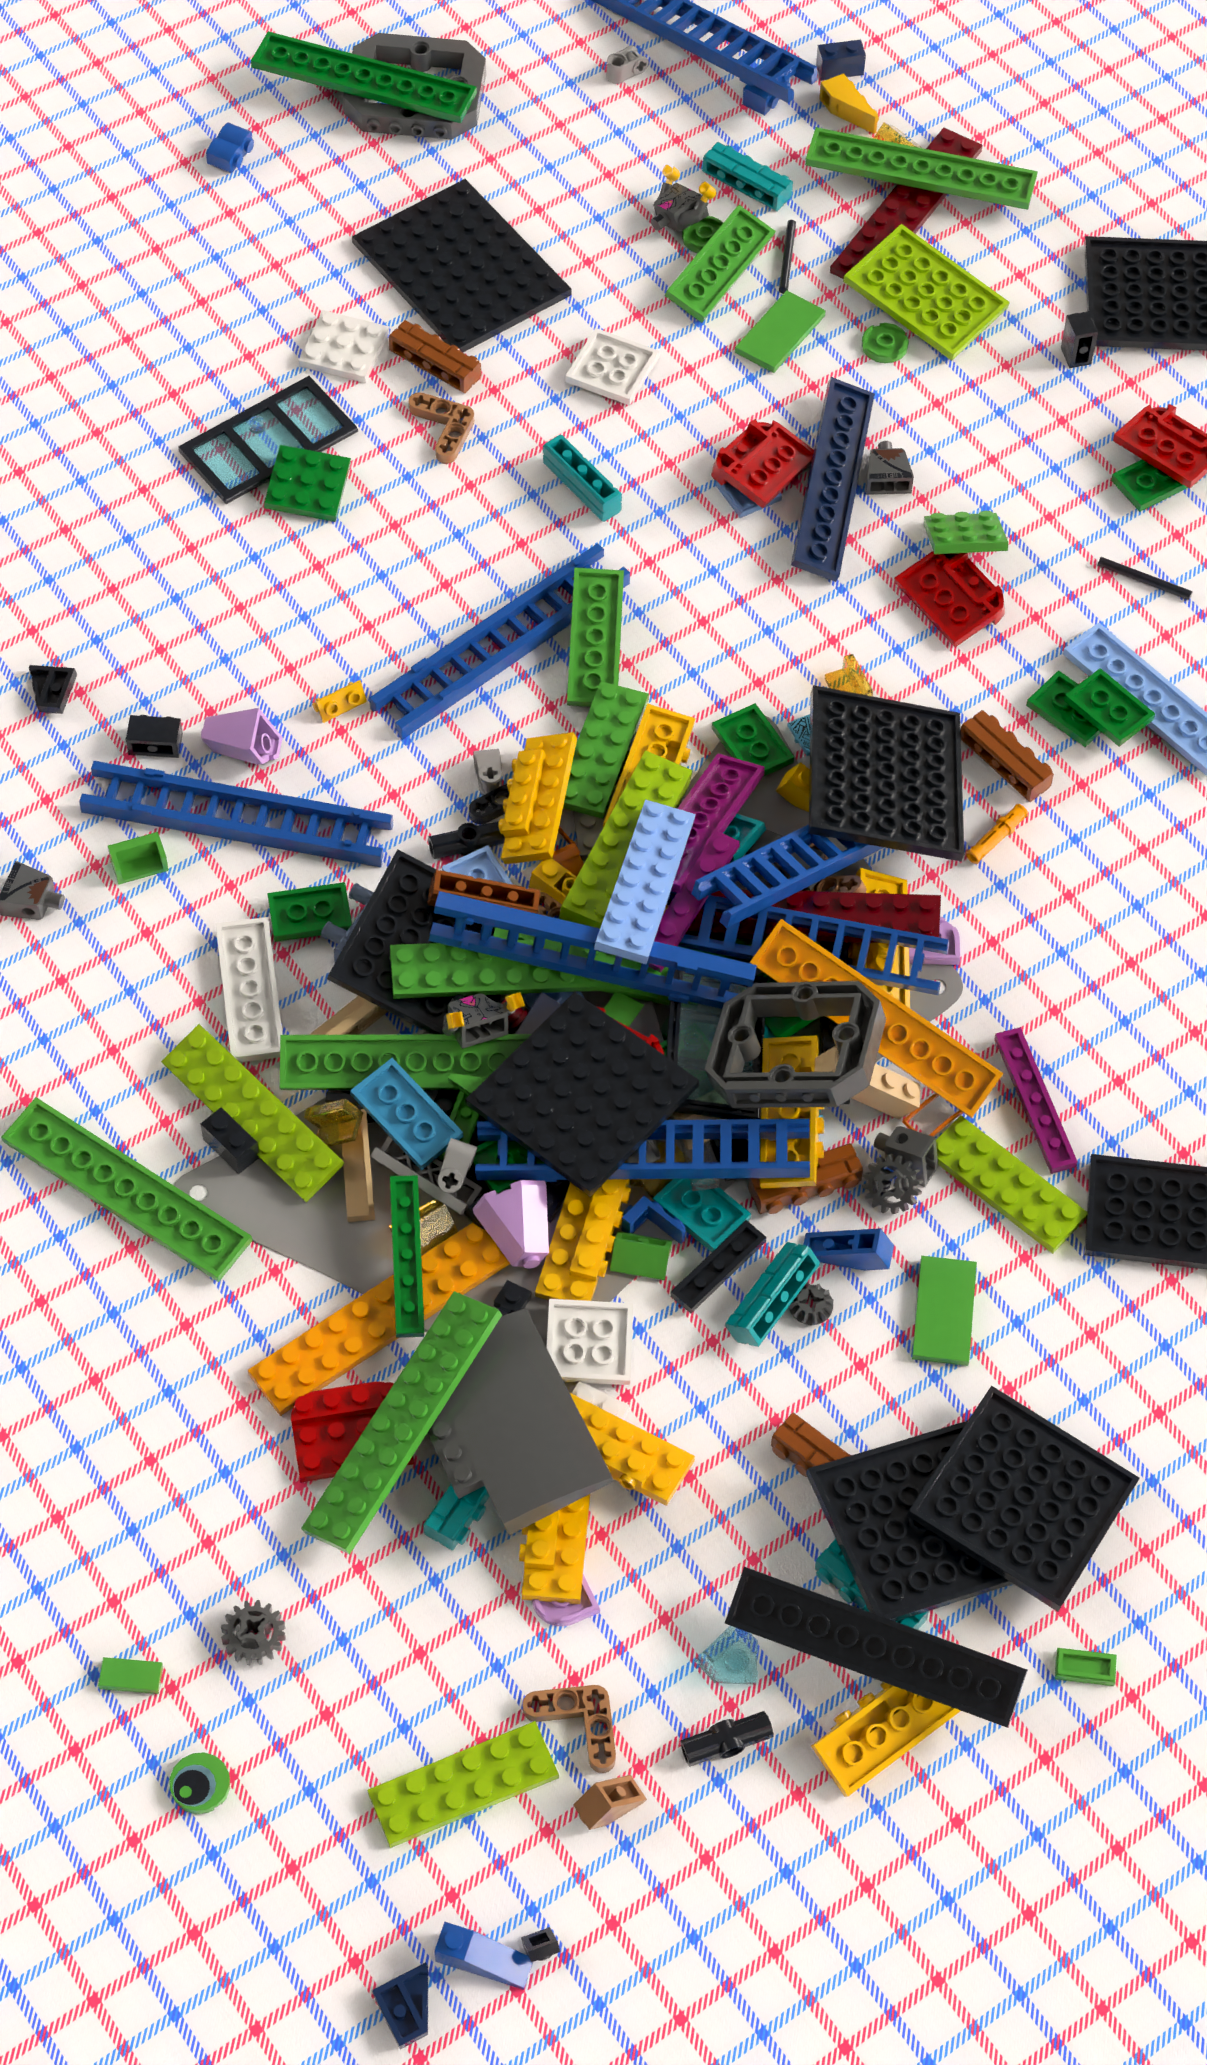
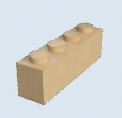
M836 1046L815 1058L814 1072H835L839 1059ZM875 1064L870 1086L853 1096L852 1099L896 1119H900L920 1108L921 1084Z

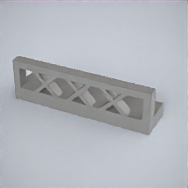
M388 1136L381 1149L375 1147L370 1157L400 1176L418 1175V1187L461 1215L466 1216L464 1212L480 1196L484 1189L466 1177L463 1185L467 1184L475 1190L467 1203L458 1198L457 1191L453 1192V1194L446 1193L436 1184L433 1172L440 1171L443 1162L436 1158L433 1161L439 1167L432 1168V1163L427 1166L428 1170L417 1172L413 1170L412 1161L407 1154L395 1158L387 1153L394 1142L390 1136ZM407 1159L408 1166L401 1162V1160ZM451 1173L449 1176L451 1184L447 1185L448 1188L458 1184V1182L455 1183L454 1173ZM429 1174L430 1180L423 1175Z

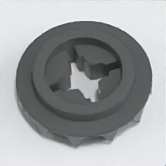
M807 1282L790 1304L789 1310L797 1321L806 1325H818L825 1322L831 1316L834 1299L830 1296L829 1290L823 1289L820 1284L810 1285ZM808 1296H811L814 1302H818L815 1304L814 1312H812L809 1304H804L807 1303Z

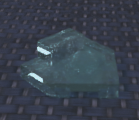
M729 1626L694 1660L714 1683L751 1685L758 1683V1641L751 1633L733 1626Z

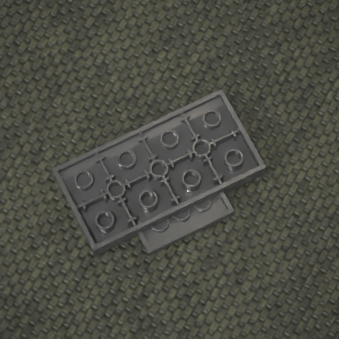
M527 1309L501 1316L431 1426L428 1436L457 1497L460 1499L485 1486L510 1536L614 1482V1479Z

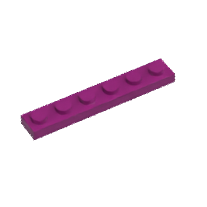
M717 830L715 831L690 871L681 893L677 892L663 914L654 940L655 942L673 946L679 945L708 898L707 896L698 901L691 894L696 880L729 864L740 846L738 840ZM650 963L648 966L660 973L664 969L663 966Z
M1021 1027L995 1033V1042L1050 1173L1053 1174L1077 1167L1078 1161Z

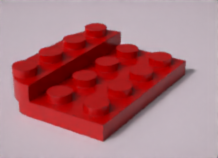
M1168 404L1167 408H1152L1151 405L1144 407L1114 434L1113 441L1190 489L1207 474V433L1177 416V407Z
M754 419L749 422L747 429L726 448L722 447L719 450L713 464L711 476L722 486L726 482L730 483L763 509L812 463L814 449L778 422L773 420L772 424L757 422Z
M932 551L894 578L895 584L955 648L991 622L996 625L1005 614L1004 597L1001 587L999 585L995 586L969 559L968 553L934 554Z
M375 1381L309 1392L304 1396H299L295 1400L291 1413V1423L300 1483L333 1478L394 1383ZM412 1456L407 1465L414 1464V1456Z

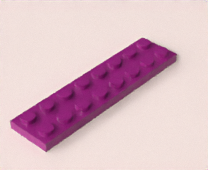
M717 753L677 808L696 815L671 892L681 893L690 871L716 830L724 833L764 776V766Z

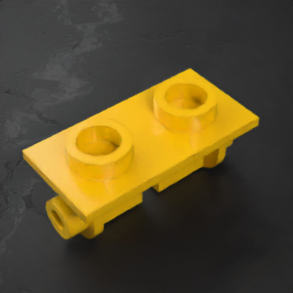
M359 680L354 683L349 682L347 686L332 694L316 698L312 706L316 712L320 713L322 722L325 723L367 702L362 683Z

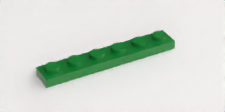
M418 1175L390 1176L396 1338L424 1337Z

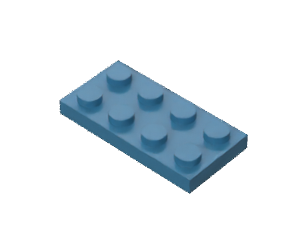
M393 1058L350 1090L351 1096L421 1170L446 1151L451 1138L460 1140L464 1137L459 1127Z

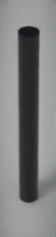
M788 220L779 284V292L782 294L786 290L788 291L796 230L795 220Z
M1100 557L1097 565L1190 600L1193 593L1189 589L1104 557Z

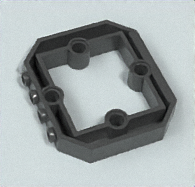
M377 33L353 46L352 54L386 63L410 65L413 70L426 72L431 67L460 69L461 74L452 76L450 80L477 86V94L461 123L389 104L370 103L369 100L371 99L344 92V114L363 132L452 140L477 126L486 79V58L468 41Z
M859 981L770 982L753 984L752 987H748L723 1005L705 1066V1071L712 1088L732 1108L840 1106L870 1086L886 1023L881 1002ZM819 1016H850L848 1022L837 1025L832 1032V1037L839 1054L835 1072H795L792 1066L781 1064L775 1066L770 1072L742 1073L745 1062L754 1060L761 1052V1047L754 1031L758 1017H800L803 1020H813Z

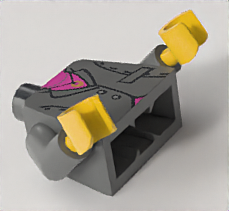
M665 165L662 173L667 179L665 183L663 182L660 194L654 202L656 216L651 219V224L657 231L667 226L678 232L709 216L707 209L709 203L707 201L715 197L716 190L707 182H702L699 186L701 194L679 183L672 185V182L678 180L680 173L674 166L671 168L669 165Z
M521 992L505 997L506 1002L503 1004L492 1001L484 994H476L466 998L463 995H455L448 1004V1013L444 1016L443 1033L447 1036L454 1035L462 1049L508 1035V1016L514 1013L517 1008L525 1006Z

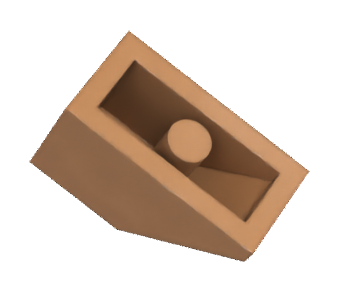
M627 1775L594 1783L573 1806L579 1813L581 1821L591 1830L611 1824L643 1804L647 1799L632 1776Z

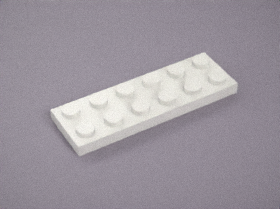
M268 917L215 923L230 1052L239 1062L279 1058L280 1035H283Z

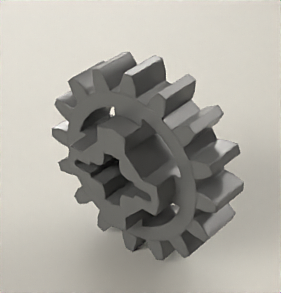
M893 1154L886 1155V1161L882 1156L876 1158L877 1164L871 1163L868 1165L871 1172L863 1174L868 1183L862 1185V1188L869 1189V1193L865 1198L874 1199L872 1203L873 1208L881 1205V1213L887 1212L889 1208L892 1214H897L899 1208L904 1212L909 1209L908 1204L914 1205L917 1203L913 1196L922 1194L917 1185L923 1183V1180L916 1179L915 1176L920 1170L911 1169L912 1160L904 1163L903 1155L897 1156L894 1160ZM894 1166L897 1167V1170L891 1172L888 1169H884V1167ZM893 1178H896V1179L894 1180L895 1183L893 1184V1186H894L895 1188L889 1190L890 1185H891V1181H890V1180L893 1179ZM891 1196H894L896 1199H900L901 1201L891 1202L887 1199Z
M257 1600L254 1606H250L248 1601H244L245 1608L240 1609L235 1605L233 1607L235 1614L225 1615L228 1624L221 1625L222 1633L225 1634L221 1636L222 1643L227 1645L226 1652L228 1655L235 1652L236 1662H239L244 1657L249 1666L252 1663V1659H257V1662L261 1665L263 1664L262 1657L267 1656L272 1660L274 1659L272 1651L282 1650L279 1641L286 1640L285 1632L282 1631L286 1629L285 1622L280 1620L279 1610L272 1613V1605L270 1603L263 1608L261 1607L260 1600ZM239 1624L240 1630L236 1632V1636L234 1637L235 1628ZM273 1628L272 1637L268 1642L267 1635L271 1633V1629ZM251 1630H253V1632H255V1633L259 1632V1633L256 1634V1635H254L252 1632H250V1633H248V1632L251 1631Z

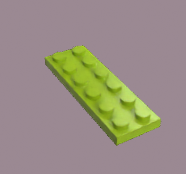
M962 1115L936 1139L938 1165L1052 1254L1086 1220V1210Z
M533 1721L370 1788L367 1791L389 1847L392 1848L559 1778V1773L537 1723Z

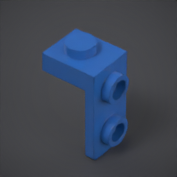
M643 1196L634 1206L629 1205L623 1212L621 1228L623 1232L633 1234L649 1219L679 1244L685 1241L686 1229L684 1224L678 1218L669 1216L664 1212L662 1206L654 1200L650 1201L647 1197Z

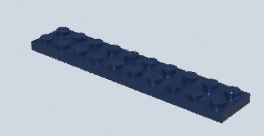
M831 377L827 384L791 566L836 582L840 576L875 393Z

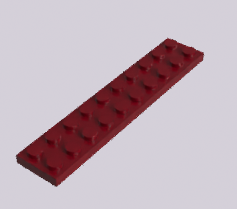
M943 127L926 149L976 159L982 152L983 145ZM897 184L830 266V273L844 279L846 273L901 224L916 234L947 194Z
M741 889L749 898L754 897L747 889ZM717 891V892L711 894V895H713V896H719V897L727 898V897H726L722 892H720V891ZM799 891L771 905L772 907L939 937L941 895ZM700 909L685 934L698 936L704 909ZM715 911L710 938H725L727 928L719 922L722 916L721 912ZM746 918L740 921L736 939H753L757 919ZM767 921L763 940L768 938L778 923ZM793 926L809 937L810 929ZM818 931L816 941L835 942L836 934ZM844 936L843 942L862 943L863 939ZM871 941L870 943H882V942Z

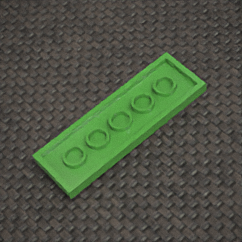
M738 205L668 288L664 296L703 323L773 238L776 231Z
M574 567L567 706L591 707L601 681L618 685L624 570Z
M600 682L576 743L563 805L564 809L604 819L649 701V693Z

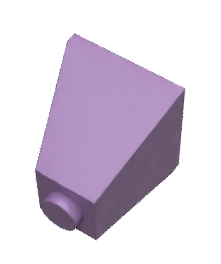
M259 708L205 717L204 727L201 731L203 742L208 745L213 753L257 765L279 758L283 737Z
M520 1180L510 1184L511 1189L499 1194L495 1190L484 1194L472 1208L477 1219L512 1267H524L527 1269L537 1267L549 1253L545 1181Z

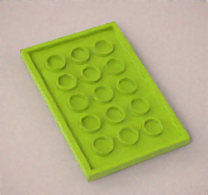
M902 224L846 273L843 279L844 283L951 361L1008 309L1010 303Z

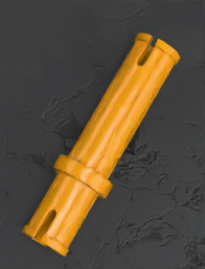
M1016 804L1005 816L999 817L996 820V825L966 851L969 861L978 864L1007 835L1010 836L1015 831V827L1028 816L1027 809L1021 804Z

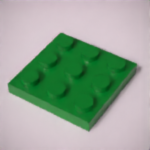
M280 445L264 501V509L336 522L351 465V458Z

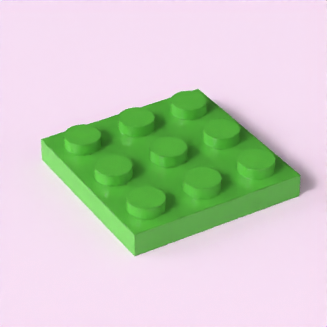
M981 511L979 514L957 512L955 515L933 513L931 516H924V527L934 554L1008 551V540L997 513Z

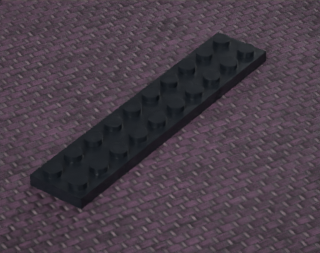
M747 1567L743 1568L725 1620L727 1625L1009 1728L1028 1669Z

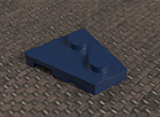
M425 1962L372 1990V1994L399 2049L428 2035V1965Z

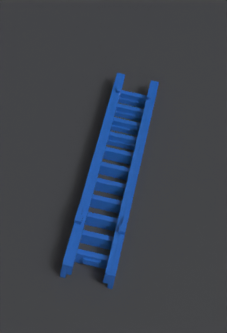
M591 0L739 77V81L751 87L756 86L786 103L794 99V89L783 84L790 77L795 76L811 85L817 81V66L689 0H646L638 7L633 5L640 0ZM658 7H662V8H663V9H661L659 12H657L655 15H651V14H650L651 12H653L654 10H656ZM675 15L680 17L671 25L666 23ZM690 25H697V27H695L689 33L683 32ZM708 32L714 34L705 42L699 40ZM724 41L730 42V44L721 51L716 49V47H718ZM742 49L747 51L738 60L733 58ZM758 58L764 60L756 68L749 66ZM775 67L781 69L772 77L766 75Z
M598 543L429 658H424L413 665L411 670L369 697L370 709L373 712L378 711L392 701L396 708L405 715L395 722V729L403 740L571 625L572 602L566 604L553 591L561 586L573 597L574 580L572 578L574 577V567L592 568V564L604 557V548ZM623 566L619 570H624L623 588L630 584V572ZM543 599L556 613L548 617L535 603ZM524 611L538 625L528 630L515 617ZM507 624L520 637L510 643L497 629ZM488 636L502 650L491 656L478 642ZM469 649L483 663L472 669L458 655ZM450 662L463 676L453 682L439 668ZM429 675L444 688L435 696L420 682ZM411 688L425 702L417 708H413L401 694Z
M93 761L91 772L92 776L112 780L111 784L109 783L105 796L100 797L82 793L79 800L81 813L375 867H382L383 848L367 845L371 829L375 827L392 830L394 826L393 815L171 775L166 774L165 771L150 768L143 770L99 761ZM122 782L137 784L131 802L116 800ZM146 786L161 789L156 807L141 804ZM171 791L186 793L181 811L165 809ZM196 795L211 798L205 816L190 813ZM220 800L236 802L231 820L215 818ZM245 804L260 807L255 825L240 822ZM271 809L286 811L280 829L265 827ZM297 813L311 816L305 834L292 832ZM322 818L336 820L331 838L317 836ZM347 823L361 825L356 843H352L351 840L342 841Z
M808 824L697 879L691 894L699 901L717 891L722 892L735 905L724 911L719 921L728 928L884 847L837 839L847 848L841 851L827 837L809 834ZM813 843L829 859L824 861L808 845ZM795 852V853H796L800 858H802L811 868H809V869L806 870V869H805L792 855H790V854H792V853ZM777 862L791 878L787 879L772 863ZM759 872L773 887L769 889L753 873ZM739 881L754 897L749 898L734 883Z
M441 891L438 893L434 913L456 918L455 925L451 927L433 922L429 941L664 995L668 996V1000L684 1004H688L689 1001L719 1009L723 1008L724 1003L738 995V993L726 991L729 990L731 982L749 987L753 986L757 967L754 964L655 941L647 964L642 963L640 971L622 967V957L619 956L615 957L614 964L594 960L595 954L599 950H595L594 946L600 928ZM473 922L482 924L481 932L476 933L465 930L466 924L472 925ZM493 927L508 930L507 940L491 936ZM519 933L535 936L533 946L517 942ZM545 939L562 943L561 952L545 949ZM570 945L589 949L588 958L568 954ZM649 963L668 967L666 977L648 973ZM675 970L694 974L692 983L674 979ZM706 976L721 980L719 988L699 985L701 977Z
M670 892L668 904L672 902L677 893ZM709 895L701 908L704 909L698 936L685 934L678 945L679 947L752 960L762 945L767 921L778 923L782 919L791 926L810 929L808 938L816 942L818 931L836 934L832 954L840 959L844 936L863 939L857 966H849L876 985L939 995L940 982L918 978V973L922 971L925 957L923 950L947 955L949 939L769 906L748 917L757 919L752 945L746 946L735 943L740 922L727 928L724 941L709 939L715 911L723 913L735 906L728 898ZM871 941L889 944L883 971L865 968ZM897 945L915 949L910 976L891 973Z
M809 1119L665 1120L647 1140H666V1162L646 1163V1140L639 1147V1163H623L608 1179L810 1178V1161H787V1139L810 1138ZM477 1122L478 1141H498V1159H500V1164H476L475 1173L477 1180H536L545 1182L567 1180L547 1164H536V1156L529 1151L527 1164H508L509 1141L514 1140L490 1122ZM693 1139L692 1162H675V1140ZM704 1139H720V1162H704ZM732 1139H748V1162H732ZM759 1139L776 1140V1162H760Z

